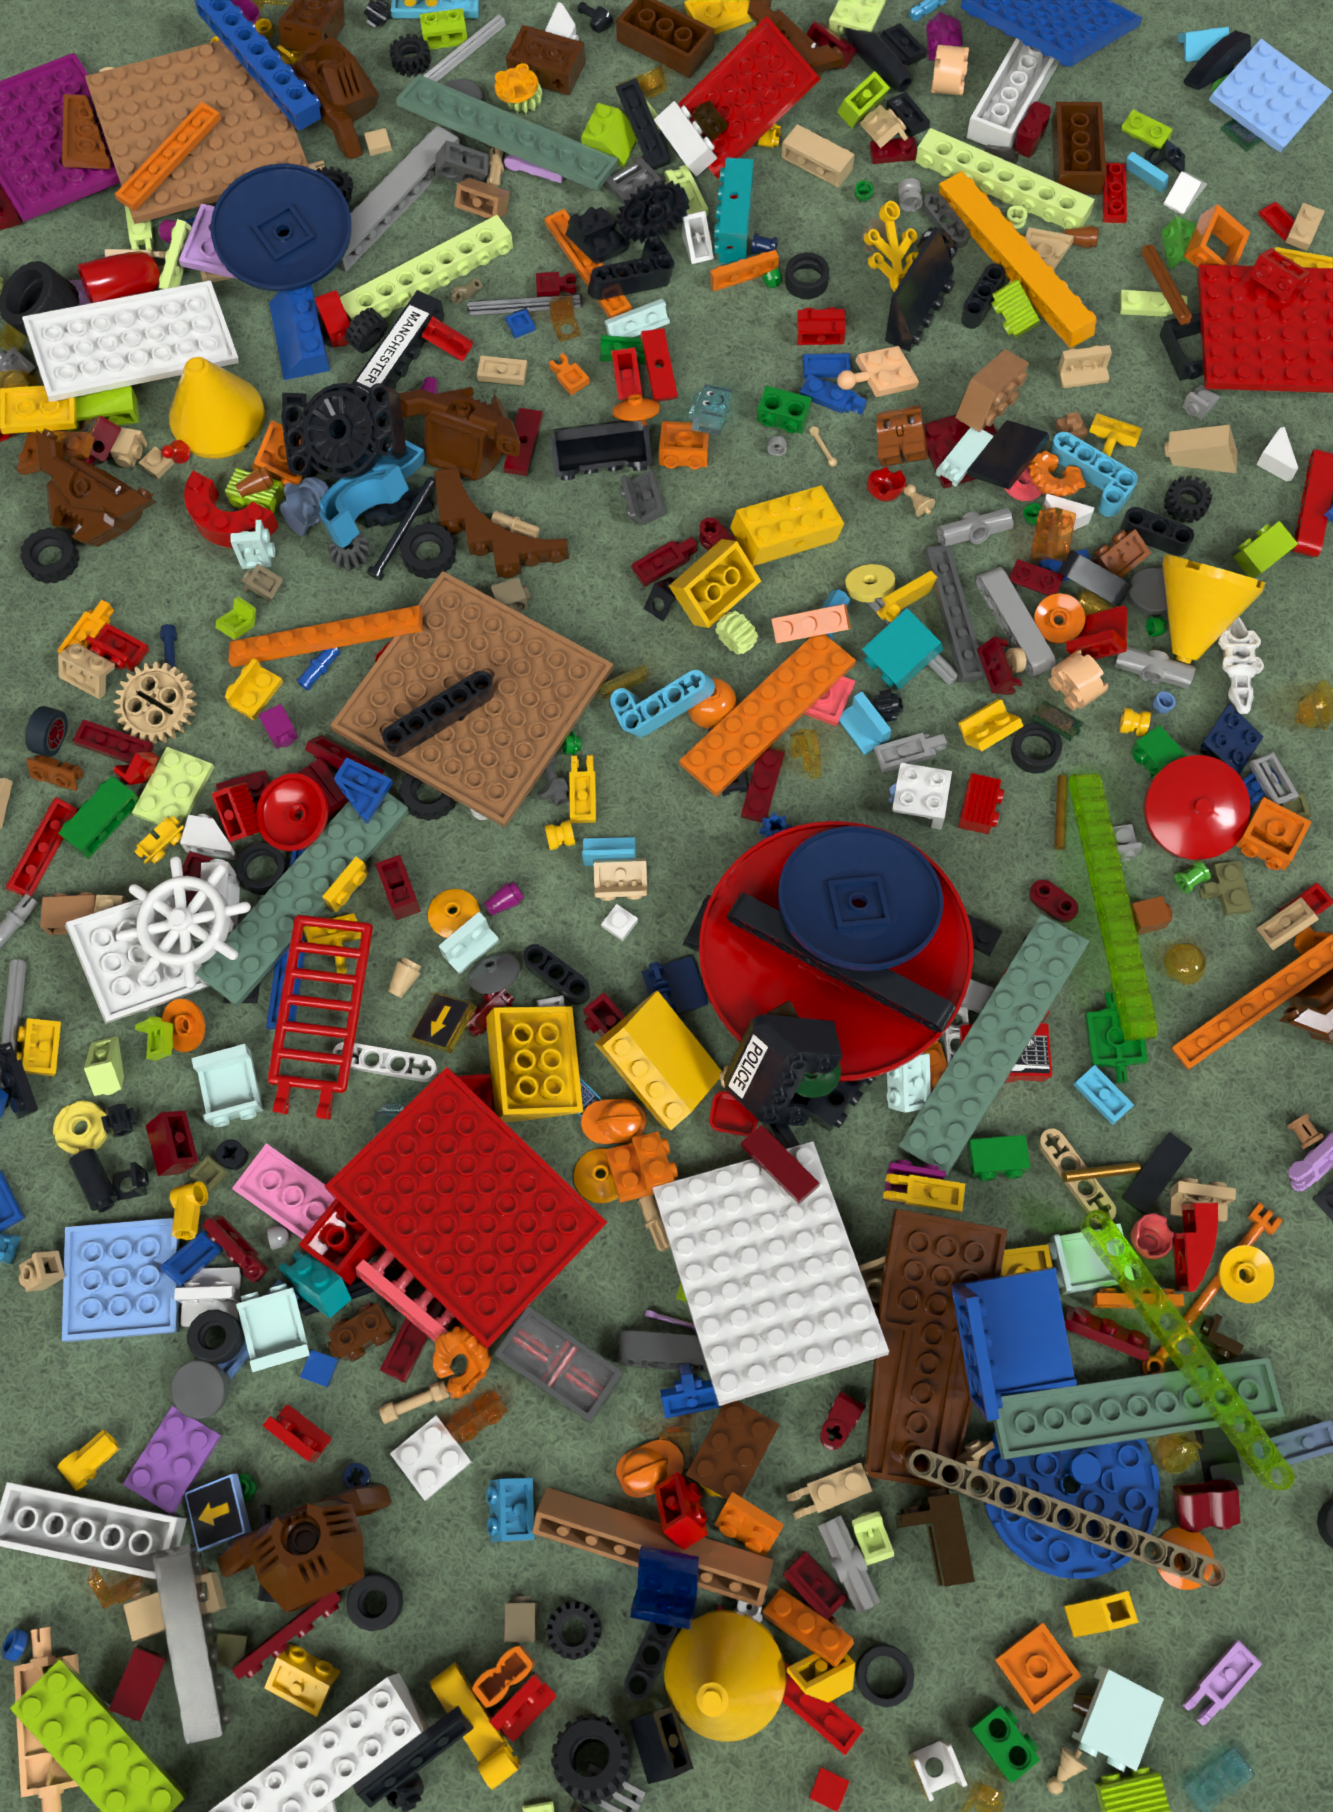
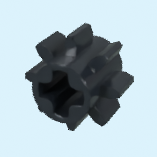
M370 0L364 11V15L368 17L366 23L374 28L378 24L384 27L391 14L386 9L388 3L384 0H377L376 2Z
M891 689L879 691L880 695H877L878 698L873 699L874 708L884 718L885 722L897 720L899 713L903 712V702L900 694L892 693Z
M127 1104L110 1106L106 1109L107 1116L101 1117L106 1133L112 1132L113 1137H121L132 1133V1125L138 1124L134 1109H128Z
M415 1773L385 1796L388 1804L395 1809L401 1807L403 1812L416 1808V1803L422 1801L421 1796L424 1792L423 1781Z

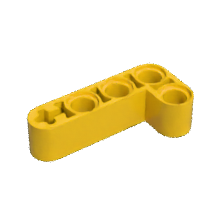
M456 1662L429 1681L431 1688L447 1713L456 1706H459L470 1719L474 1728L463 1739L479 1762L477 1768L484 1781L494 1790L522 1767L517 1755L513 1757L511 1754L513 1749L501 1730L496 1731L489 1723L492 1716L483 1703L478 1702V1697L472 1691V1685Z

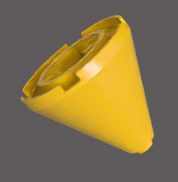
M202 357L189 359L185 363L169 411V424L175 439L184 441L190 448L191 454L202 458H225L245 450L244 446L253 438L256 440L264 426L265 408L260 394L248 381Z
M1165 554L1162 568L1172 653L1177 655L1176 660L1188 664L1191 663L1192 659L1198 660L1262 594L1266 582Z
M732 1610L710 1611L687 1623L673 1640L667 1653L664 1668L667 1696L671 1705L674 1704L678 1717L697 1734L708 1739L723 1742L746 1739L767 1726L777 1713L786 1687L785 1660L773 1639L774 1636L758 1620L744 1613Z

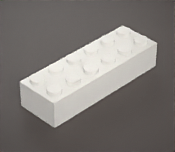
M1016 38L970 118L967 138L1008 154L1016 140L1019 125L1026 118L1028 108L1040 98L1058 66L1059 60L1043 55L1040 50L1026 46L1021 40Z
M7 1482L0 1504V1546L158 1580H171L187 1518Z

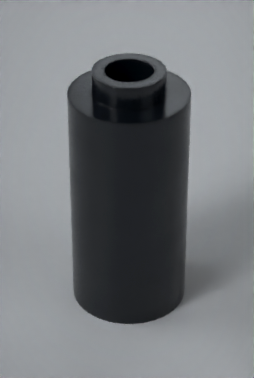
M86 1149L72 1156L69 1159V1164L92 1211L98 1210L101 1213L114 1207V1202L118 1197L95 1149Z

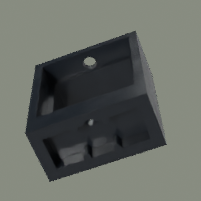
M1200 312L1192 314L1189 324L1181 325L1177 318L1164 321L1159 335L1179 381L1185 379L1194 380L1204 375L1203 359L1187 363L1177 339L1201 333Z

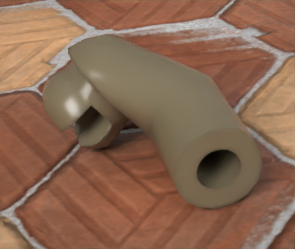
M475 278L467 285L453 288L450 296L451 301L455 304H460L463 299L472 298L482 288L481 281Z

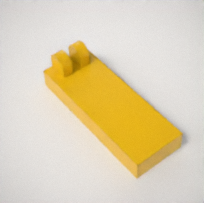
M929 571L887 595L882 600L885 606L879 609L876 614L882 620L887 619L889 622H892L903 608L931 592L937 576L932 571Z

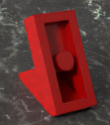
M635 348L611 351L618 401L626 400L630 395L638 394L642 396Z

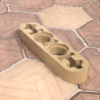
M1047 1129L1041 1134L1038 1146L1060 1177L1064 1171L1061 1167V1160L1064 1158H1070L1075 1162V1170L1087 1168L1059 1130ZM1046 1136H1049L1051 1139L1056 1137L1058 1140L1055 1144L1059 1151L1065 1148L1066 1152L1055 1159L1053 1155H1056L1057 1150L1053 1146H1046L1045 1143L1048 1140ZM1096 1178L1064 1182L1095 1223L1105 1225L1114 1219L1116 1207ZM1080 1181H1087L1092 1185L1093 1191L1091 1195H1082L1079 1192L1078 1183ZM1099 1194L1101 1198L1096 1201L1100 1207H1108L1109 1211L1106 1213L1108 1218L1104 1215L1099 1217L1096 1214L1099 1209L1095 1202L1089 1205L1087 1201L1092 1200Z

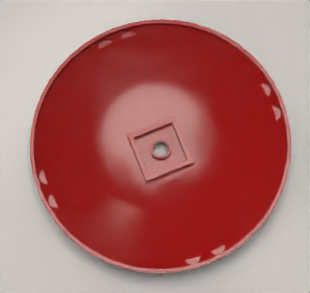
M825 821L795 826L765 838L740 856L725 872L716 885L703 915L699 938L700 969L704 987L717 1016L739 1043L753 1018L766 1014L769 1010L789 1000L792 1002L799 1018L834 1021L843 1055L839 1062L841 1066L839 1082L856 1081L876 1077L906 1065L928 1050L948 1029L963 1003L971 979L973 940L966 909L954 885L943 870L927 854L908 842L929 861L939 879L943 893V913L936 934L926 948L911 960L889 969L954 1004L956 1009L944 1031L938 1033L732 924L726 918V915L740 893L748 894L780 911L778 886L783 867L793 851L810 837L825 830L844 826H862L883 830L854 822ZM861 900L852 901V904L857 908L866 906Z

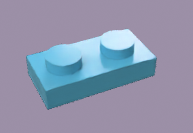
M1095 1065L1074 1083V1086L1112 1125L1134 1106Z

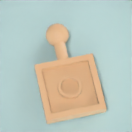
M899 346L858 354L856 363L861 372L853 373L852 371L845 370L837 378L838 386L843 390H850L856 383L867 381L875 397L911 390L919 384V380Z

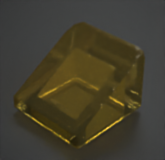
M6 323L0 333V348L9 351L13 347L19 352L27 337Z

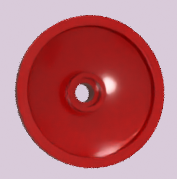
M298 773L285 774L274 779L262 792L257 805L256 819L261 835L270 845L284 851H298L313 844L323 832L328 819V801L322 787L314 779ZM303 811V816L300 819L299 815Z

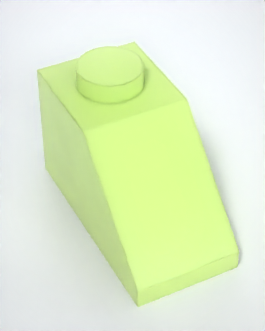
M118 1036L90 1043L84 1070L94 1096L101 1094L111 1095L122 1089L124 1073Z

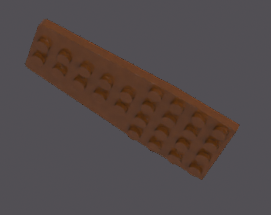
M894 1208L877 1316L889 1349V1354L876 1358L873 1362L864 1465L865 1473L871 1478L945 1489V1487L912 1475L906 1468V1457L912 1450L924 1449L959 1462L958 1456L961 1454L973 1403L969 1392L951 1284L1000 1276L1008 1229ZM918 1454L913 1460L914 1468L919 1472L927 1468L928 1461L924 1455ZM946 1465L942 1470V1477L947 1483L952 1482L956 1471L951 1465Z

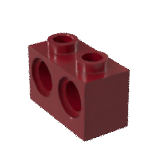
M401 855L375 863L396 920L421 912Z

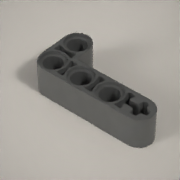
M644 1331L620 1332L617 1362L620 1365L680 1370V1364L690 1362L692 1371L708 1372L697 1335Z

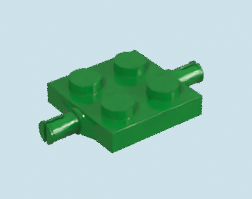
M1107 992L1104 994L1107 1008L1102 1011L1086 1012L1084 1015L1091 1067L1095 1065L1096 1067L1108 1066L1115 1068L1117 1084H1125L1129 1082L1126 1067L1142 1065L1148 1062L1141 1009L1126 1010L1118 1008L1116 992Z

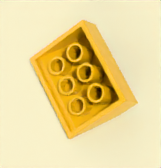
M658 990L652 993L595 1043L659 1124L669 1130H672L695 1109L720 1079V1072H722Z
M572 1006L493 1008L487 1015L486 1022L494 1113L504 1122L528 1121L582 1113L583 1105Z

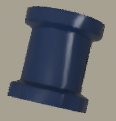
M755 233L751 254L755 255L756 253L761 254L777 250L778 238L762 237L759 233Z

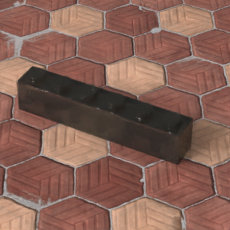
M195 1543L158 1551L153 1558L185 1743L190 1744L223 1736L227 1724L231 1722L229 1705L224 1704L222 1693L225 1692V1680L223 1673L218 1674L216 1662L220 1660L218 1644L212 1641L211 1632L214 1631V1619L211 1612L207 1613L205 1601L209 1599L207 1583L201 1580L200 1571L203 1570L202 1554L200 1551L196 1552Z

